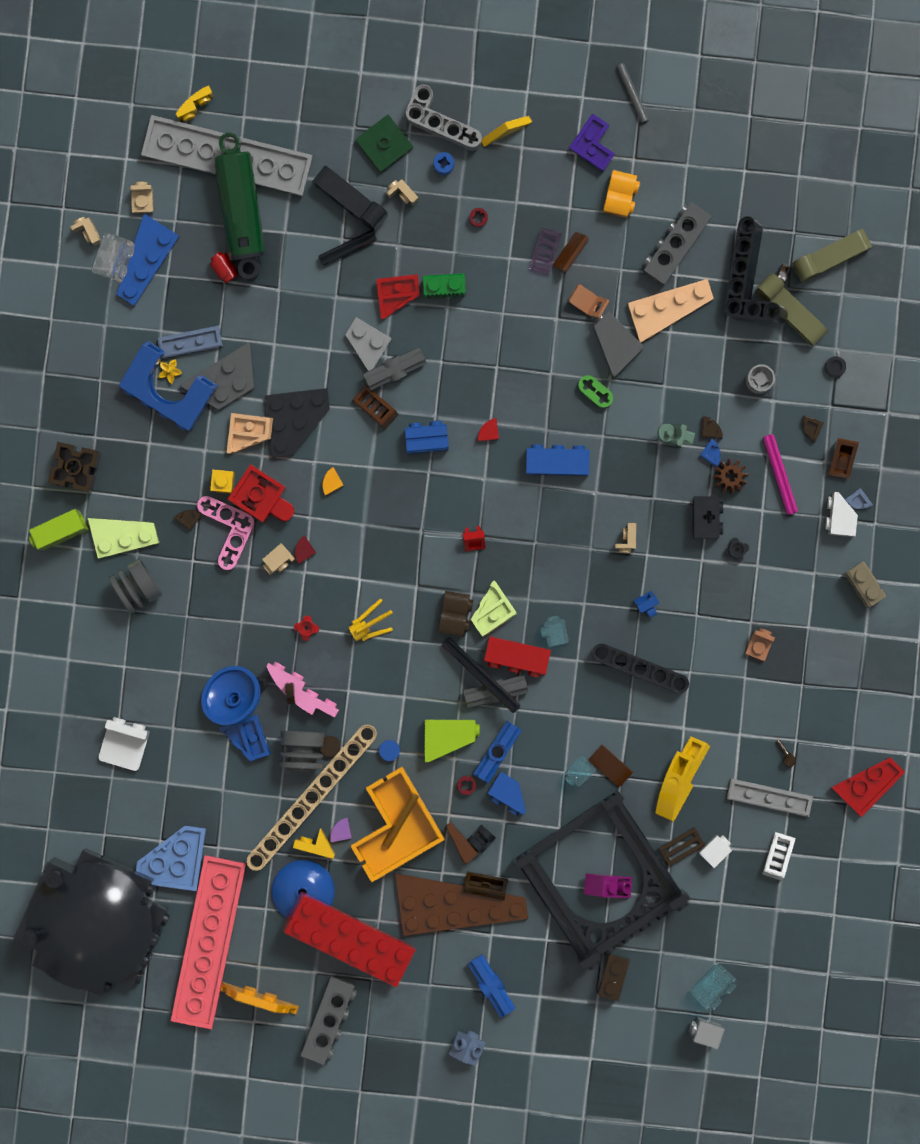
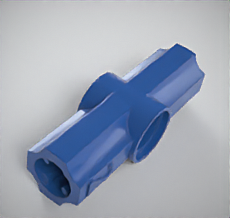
M506 721L473 774L489 783L522 730ZM501 746L504 753L500 758H495L492 755L493 747Z
M483 954L467 963L478 980V985L483 994L491 1001L500 1017L516 1009L505 991V986L497 973L493 972Z

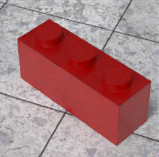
M489 636L484 661L488 662L487 666L500 669V665L508 666V671L520 673L522 669L529 671L528 675L540 678L541 674L546 675L551 650Z

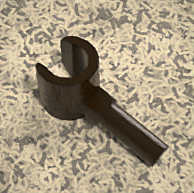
M779 739L776 743L786 756L782 762L791 768L796 763V758Z

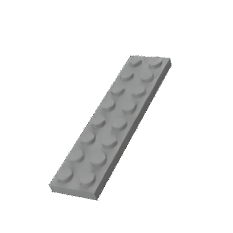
M151 115L141 156L216 175L214 157L222 155V150L218 144L220 137L224 133ZM232 137L226 139V148L232 149L235 146V140ZM240 137L241 152L248 151L251 154L255 185L303 197L313 155Z

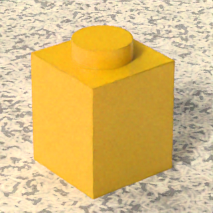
M212 470L210 491L231 494L234 490L235 473L232 471Z

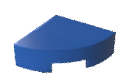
M711 439L700 454V457L714 467H717L720 463V449L716 441Z

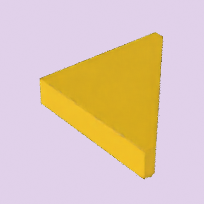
M525 116L503 123L482 138L483 146L485 147L531 124L530 117Z

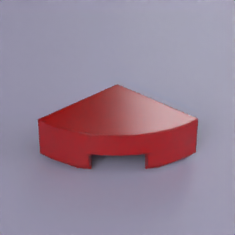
M497 418L487 421L481 427L478 442L499 439Z

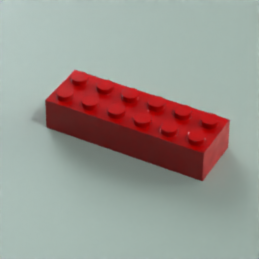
M302 891L282 927L284 933L394 987L398 986L416 951L412 945Z

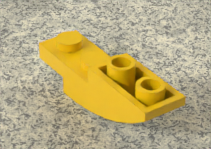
M690 736L682 753L677 751L661 787L655 812L657 815L674 822L693 788L690 782L710 748L708 743Z

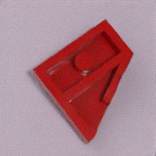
M418 274L376 279L381 319H385L420 295Z

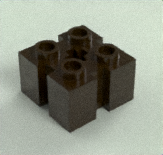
M57 442L54 458L58 460L57 467H51L48 483L68 488V483H72L73 489L92 493L96 477L91 475L92 468L98 469L101 452L83 447L81 452H77L76 446ZM78 462L79 470L72 473L73 470L70 469V466Z

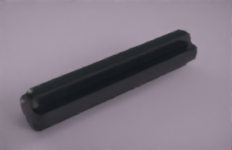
M370 230L320 254L318 258L321 264L325 266L375 242L377 237L374 231Z

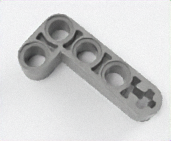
M419 85L415 89L406 109L408 123L467 150H477L482 142L481 133L468 125L429 109L433 101V91L428 85ZM425 91L430 96L427 100H421L418 98V94ZM413 110L421 113L418 119H412L409 115ZM434 118L440 121V125L435 128L428 124ZM450 127H456L459 133L456 136H451L447 131ZM463 131H466V137L463 136V140H460L462 138ZM476 136V141L470 144L468 138Z

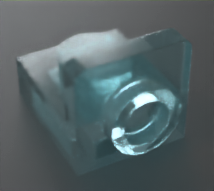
M581 755L564 772L567 775L565 780L573 787L576 784L581 787L597 769Z

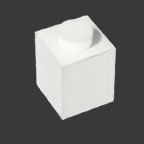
M715 835L698 853L715 868L732 851L729 848L731 843L723 835L721 837Z

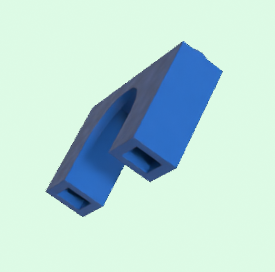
M147 341L141 346L119 387L123 388L125 394L140 399V403L144 406L157 410L161 417L176 422L175 425L178 428L189 431L195 427L218 385L200 375L195 378L182 400L169 401L164 399L157 393L154 387L153 376L166 352Z

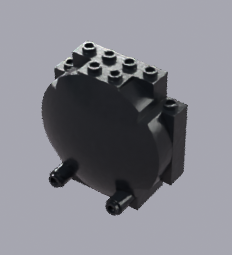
M85 848L82 850L76 866L56 857L47 862L14 940L20 942L24 947H31L38 951L32 966L43 970L57 982L71 988L87 990L102 996L104 992H109L112 984L121 982L132 988L136 983L140 984L145 973L142 971V968H146L153 955L150 950L151 948L154 949L161 937V934L158 933L161 925L165 926L170 915L167 914L169 908L146 898L147 896L151 897L155 885L152 882L154 878Z

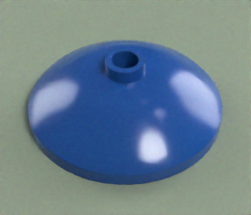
M230 666L216 672L207 681L202 692L201 704L205 715L213 723L220 726H234L245 721L254 712L259 703L260 685L258 679L251 671L240 666Z
M293 861L285 865L277 873L273 881V902L277 910L286 918L292 910L301 888L306 890V894L328 905L333 903L335 895L333 879L323 866L314 861Z

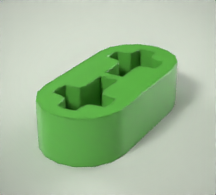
M589 375L583 376L578 384L579 390L596 406L608 408L611 405L613 395L604 385ZM584 380L586 382L591 380L593 382L591 386L595 389V391L593 392L589 388L587 390H584V383L582 382ZM599 392L601 395L608 394L607 400L609 402L601 404L599 402L600 397L596 393Z

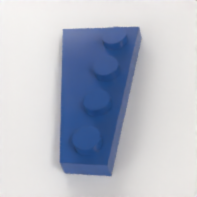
M144 214L117 295L135 306L180 236Z

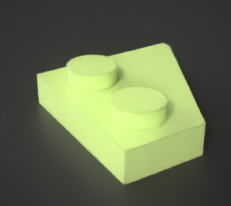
M495 580L491 583L488 592L480 602L479 608L471 618V621L483 638L517 615V612Z

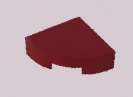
M305 535L298 541L295 549V557L298 564L316 553Z

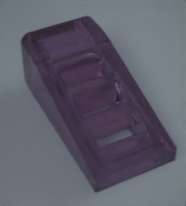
M546 228L541 229L529 269L547 275L550 274L562 233ZM547 236L554 238L556 240L555 242H552L543 239V237ZM541 244L551 246L553 250L542 248ZM539 252L551 255L550 259L538 256ZM536 260L548 263V266L535 264Z

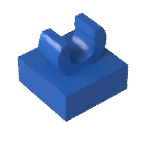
M652 591L633 600L640 613L646 611L650 618L657 615L654 606L659 604V601Z

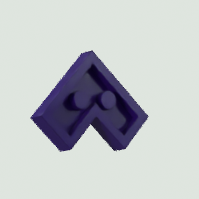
M592 113L569 149L604 172L615 156V153L599 143L610 125Z

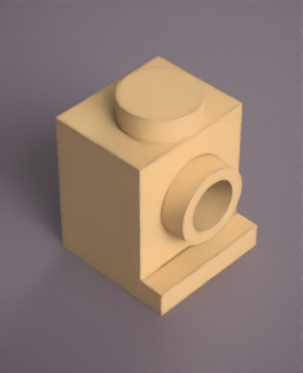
M281 543L262 560L265 562L263 565L264 569L271 575L276 571L282 572L289 566L287 563L289 560L294 562L296 559Z

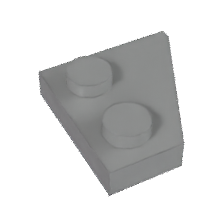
M357 317L345 334L368 371L375 368L392 340L389 336Z

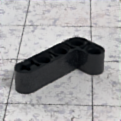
M326 165L312 181L321 191L374 232L388 216L387 211L375 201H370Z

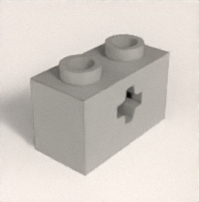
M697 1017L696 1021L692 1020L689 1028L692 1040L715 1049L719 1048L724 1032L722 1025Z

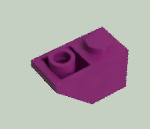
M586 873L584 894L598 897H631L632 877Z

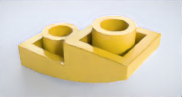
M209 85L193 94L183 103L176 113L179 121L184 120L186 122L195 118V114L198 113L195 105L199 104L201 106L211 101L210 98L214 96Z

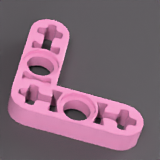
M204 496L198 501V510L202 514L232 527L218 558V564L222 569L232 570L237 565L254 528V519L251 515L212 497ZM210 500V504L216 508L217 504H220L221 506L217 509L216 516L212 515L215 511L211 509L203 511L202 502ZM225 508L230 509L232 512V517L229 520H223L220 517V512ZM236 512L240 513L238 518L244 520L248 517V522L251 525L249 527L245 526L243 529L240 522L235 521V525L231 523L235 519ZM234 536H239L242 539V545L238 548L232 547L230 543ZM229 547L233 551H238L237 556L232 554L231 560L233 564H228L226 567L222 558L228 557L230 552L226 551V549Z

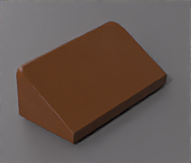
M575 232L554 261L553 267L566 274L587 244L589 237Z
M602 744L588 759L618 787L633 774L631 769Z

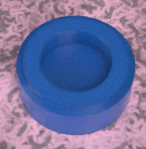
M387 740L380 745L379 754L384 760L393 761L399 756L400 747L395 741Z

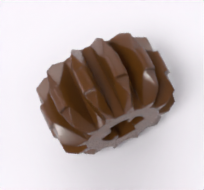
M729 458L727 459V466L721 461L719 464L722 469L718 467L714 469L715 472L720 474L713 476V480L720 479V482L715 486L718 488L724 485L722 488L723 493L729 487L730 494H734V486L740 492L742 488L739 483L747 485V481L742 478L748 477L749 474L741 472L746 468L745 465L740 468L737 467L740 463L739 460H736L734 465H732V460ZM728 471L736 475L733 482H730V479L725 477V474L729 473Z

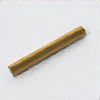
M411 793L382 844L385 848L389 849L419 798L417 794Z

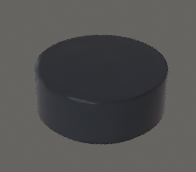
M833 356L826 361L825 371L830 377H840L846 371V362L839 356Z

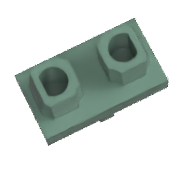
M662 424L657 430L658 438L666 446L692 445L695 433L687 431V426L683 424Z

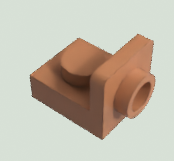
M762 628L759 631L754 630L745 654L765 661L771 644L775 639L771 636L772 632Z

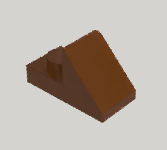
M841 438L836 440L829 475L850 478L859 442Z

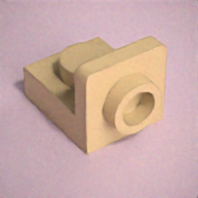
M402 179L399 182L395 180L387 187L389 191L386 194L389 198L400 191L399 197L406 204L410 202L413 206L419 201L418 196Z
M135 182V185L130 186L132 213H154L152 186L147 185V182Z
M81 217L73 222L74 225L70 226L74 233L85 229L83 235L88 243L92 242L94 246L102 243L90 218L85 219V217Z
M628 523L627 528H623V540H627V544L614 545V549H619V553H631V549H636V523Z

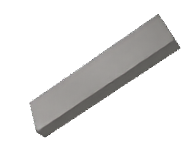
M732 778L727 794V799L807 817L810 815L814 797Z

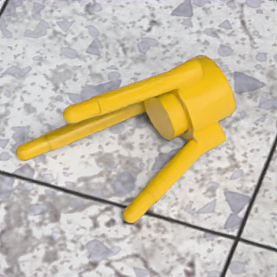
M379 599L359 618L352 621L353 625L349 626V630L356 641L360 639L365 641L393 631V628H387L367 634L370 632L369 627L393 613L391 610L368 623L362 621L383 602L382 599Z

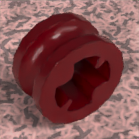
M482 208L473 209L469 216L471 225L477 228L485 226L488 221L487 212ZM479 212L480 215H484L481 223L473 220L475 213Z
M463 776L458 781V790L462 794L470 795L476 789L475 780L470 776ZM463 780L467 782L472 781L473 785L470 786L473 788L470 791L467 789L462 790L461 786L463 784L461 782Z

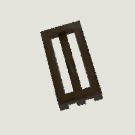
M693 827L658 849L668 866H671L702 848L705 844L696 828ZM690 834H694L695 837L679 845L673 850L667 853L665 852V849H667L668 847L679 842L680 840L684 839ZM698 841L699 844L683 852L677 857L671 860L669 859L671 855L682 850L683 848L687 847L693 842Z
M467 871L463 892L505 900L508 879Z

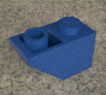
M500 771L488 791V794L491 795L489 799L498 805L502 802L508 805L507 810L516 816L520 813L524 815L526 810L519 782Z

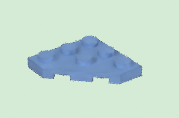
M185 825L137 861L136 871L154 878L152 884L156 886L197 891L206 828Z

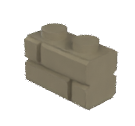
M864 561L844 573L866 608H870L887 597L883 589H880L879 583Z

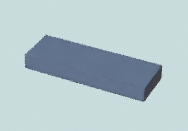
M219 326L157 338L159 348L166 352L162 359L223 347Z

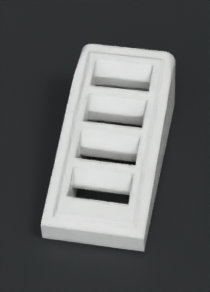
M775 832L762 873L763 875L778 880L784 879L796 838ZM777 841L789 844L788 848L778 845ZM775 849L786 852V855H782L774 851ZM772 857L783 860V864L772 861ZM770 866L779 868L781 871L770 869Z

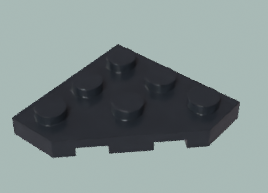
M327 388L265 395L268 418H273L270 439L272 458L293 456L328 413L330 405Z

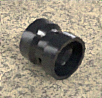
M481 824L477 828L475 835H471L467 840L480 853H483L486 850V846L489 843H493L496 837Z

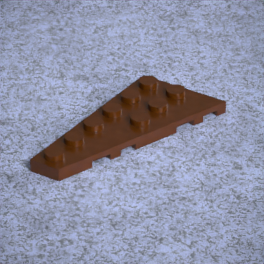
M395 873L404 936L528 919L525 897L506 894L505 900L464 893L463 885Z

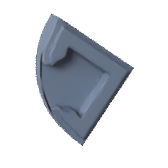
M861 488L845 499L850 507L854 509H865L873 505Z

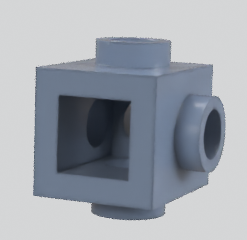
M468 1030L467 1033L458 1031L449 1055L461 1062L476 1066L486 1042L478 1039L479 1034Z

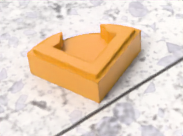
M334 467L326 473L323 479L325 496L344 486Z

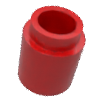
M218 252L210 258L212 262L209 265L220 281L223 280L225 284L239 275L236 271L237 267L232 260L229 261L227 253L222 254Z

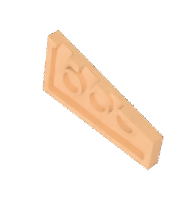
M708 279L628 303L639 342L642 343L649 337L712 301L714 298Z

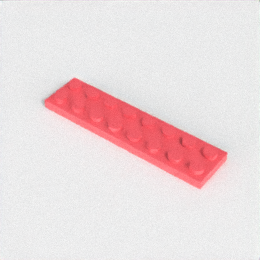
M208 855L204 856L171 1017L173 1022L213 1029L246 863Z

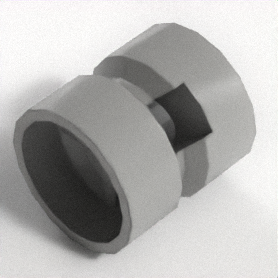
M754 366L747 373L745 378L746 386L752 393L763 394L773 386L775 374L769 366Z

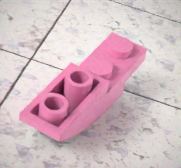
M274 662L273 665L268 663L266 667L271 677L285 695V684L294 683L296 705L311 715L318 708L336 717L339 709L335 708L337 706L336 703L327 698L325 701L318 699L319 694L310 689H307L306 692L303 691L306 682L302 681L303 676L294 671L292 674L285 672L286 667L277 662Z

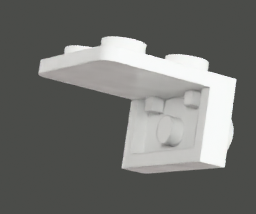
M113 717V720H107L105 725L107 730L100 750L99 760L136 771L140 767L150 731L145 730L146 726L133 723V726L125 724L126 720Z

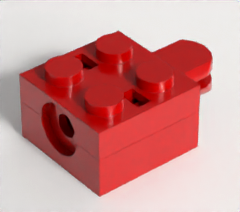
M251 464L228 498L230 502L263 523L266 522L270 514L282 522H287L294 516L293 505L281 498L287 488Z

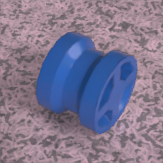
M447 152L438 153L434 158L435 171L440 175L450 174L454 169L453 157Z

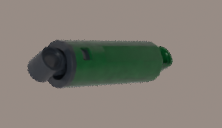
M224 133L220 137L218 144L222 150V155L214 157V166L229 261L239 259L238 271L243 278L252 279L257 277L261 271L257 257L266 255L250 152H241V139L238 135ZM229 137L235 140V146L232 149H227L225 146V141ZM248 262L252 263L255 267L252 274H247L244 270V266Z

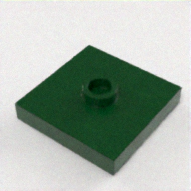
M388 114L355 139L380 173L414 148Z

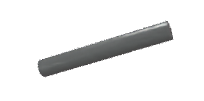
M624 63L616 66L641 123H645L649 119Z

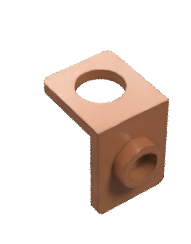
M578 284L568 302L587 315L600 318L609 300L598 297ZM600 303H602L600 309L597 312H595L597 306Z

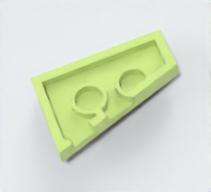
M88 518L98 559L159 544L154 523Z

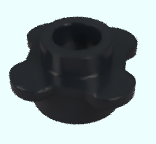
M732 538L730 540L731 544L724 551L725 555L735 558L736 562L743 561V555L749 550V545L747 543L743 544L738 538Z

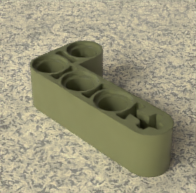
M860 229L812 254H807L795 260L791 266L801 284L871 249L872 245L864 229Z
M771 272L755 289V292L763 301L775 302L786 308L788 317L785 322L807 343L815 346L828 332L827 328L784 288V282Z

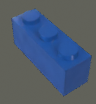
M531 445V448L526 449V475L589 476L590 450H585V446H573V449H564V445H552V449H543V445Z

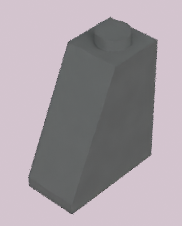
M608 312L606 315L602 313L600 318L594 320L596 325L593 330L609 372L615 378L644 349V346Z

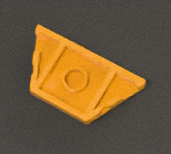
M224 982L221 985L220 991L226 992V995L237 1001L276 1013L289 1014L290 1012L297 1014L298 1005L276 999L277 995L269 992H265L264 995L256 993L257 989L250 986L240 988Z

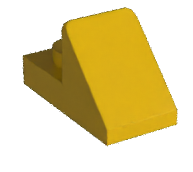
M321 828L316 844L312 843L313 839L303 836L300 837V840L295 839L293 848L331 859L335 857V852Z

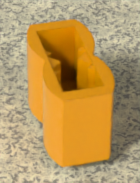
M612 171L603 213L627 218L628 214H633L635 202L632 201L633 193L637 194L640 184L639 181H636V175Z

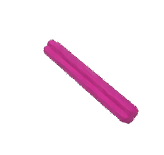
M773 434L764 436L763 441L787 515L798 512L775 437Z

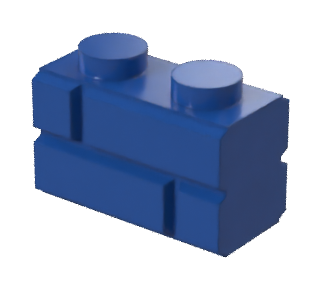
M442 421L429 422L430 426H421V423L409 424V428H405L407 454L449 450L447 425L442 424Z

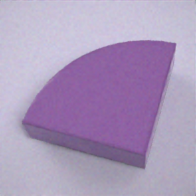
M348 817L340 820L334 826L331 832V842L352 838Z

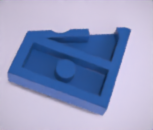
M258 715L251 716L237 725L219 728L232 741V744L243 752V755L249 761L271 754Z

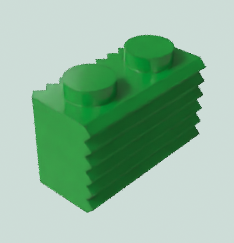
M465 273L423 276L424 298H448L449 296L456 298L457 296L461 297V295L464 297L466 295Z

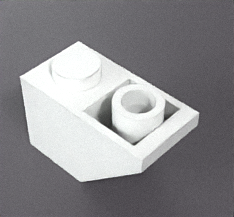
M839 492L832 493V497H828L827 509L831 510L830 517L826 518L825 530H828V535L855 537L858 515Z

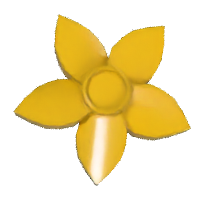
M176 359L172 360L169 365L165 362H160V366L164 371L159 374L158 378L167 377L168 381L173 384L174 375L179 376L183 374L182 371L176 368Z

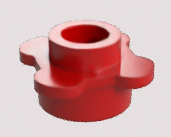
M304 616L300 623L294 625V630L298 631L302 635L301 638L307 641L313 633H318L319 626L312 622L310 616Z

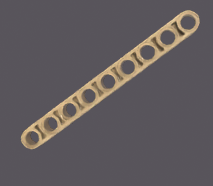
M367 724L359 728L249 854L247 865L250 869L261 870L374 742L377 737V730L374 726ZM363 729H372L374 733L372 739L365 740L362 737ZM356 744L359 746L360 751L358 755L352 756L348 753L349 745ZM339 759L343 760L346 764L345 770L341 772L334 768L335 761ZM327 775L332 779L330 787H323L321 785L320 779L322 776ZM314 791L317 793V802H308L306 798L308 792ZM300 807L304 810L303 818L297 819L293 816L294 808ZM287 823L290 826L289 834L283 835L280 833V824ZM267 839H273L276 842L275 850L271 851L265 847ZM253 855L261 856L263 860L261 866H254L252 864L251 858Z

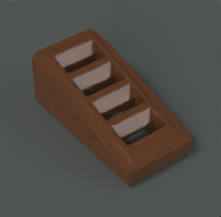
M367 385L352 400L383 429H387L398 416L397 411L373 390L370 391ZM368 394L371 395L364 404L361 403ZM376 399L377 402L370 409H368V407ZM381 405H382L383 408L378 412L377 415H375L374 413H375V412L381 407Z
M449 822L446 825L447 830L463 863L466 865L478 852L454 824Z

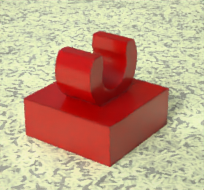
M477 526L476 532H469V528H465V533H463L465 552L486 549L484 530L481 531L480 526Z

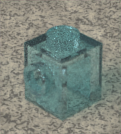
M559 615L547 617V622H543L544 627H540L542 640H547L548 647L569 643L565 619H560Z

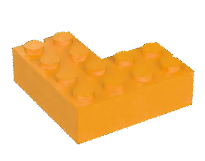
M403 766L386 775L388 780L384 781L381 778L366 787L386 825L351 844V848L359 862L365 859L366 863L362 867L371 882L445 840ZM411 793L417 794L419 798L389 849L385 848L382 844Z

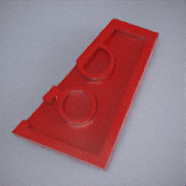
M889 757L831 788L862 817L905 771Z

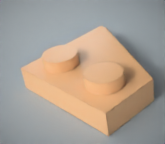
M231 413L227 453H235L271 439L273 418Z

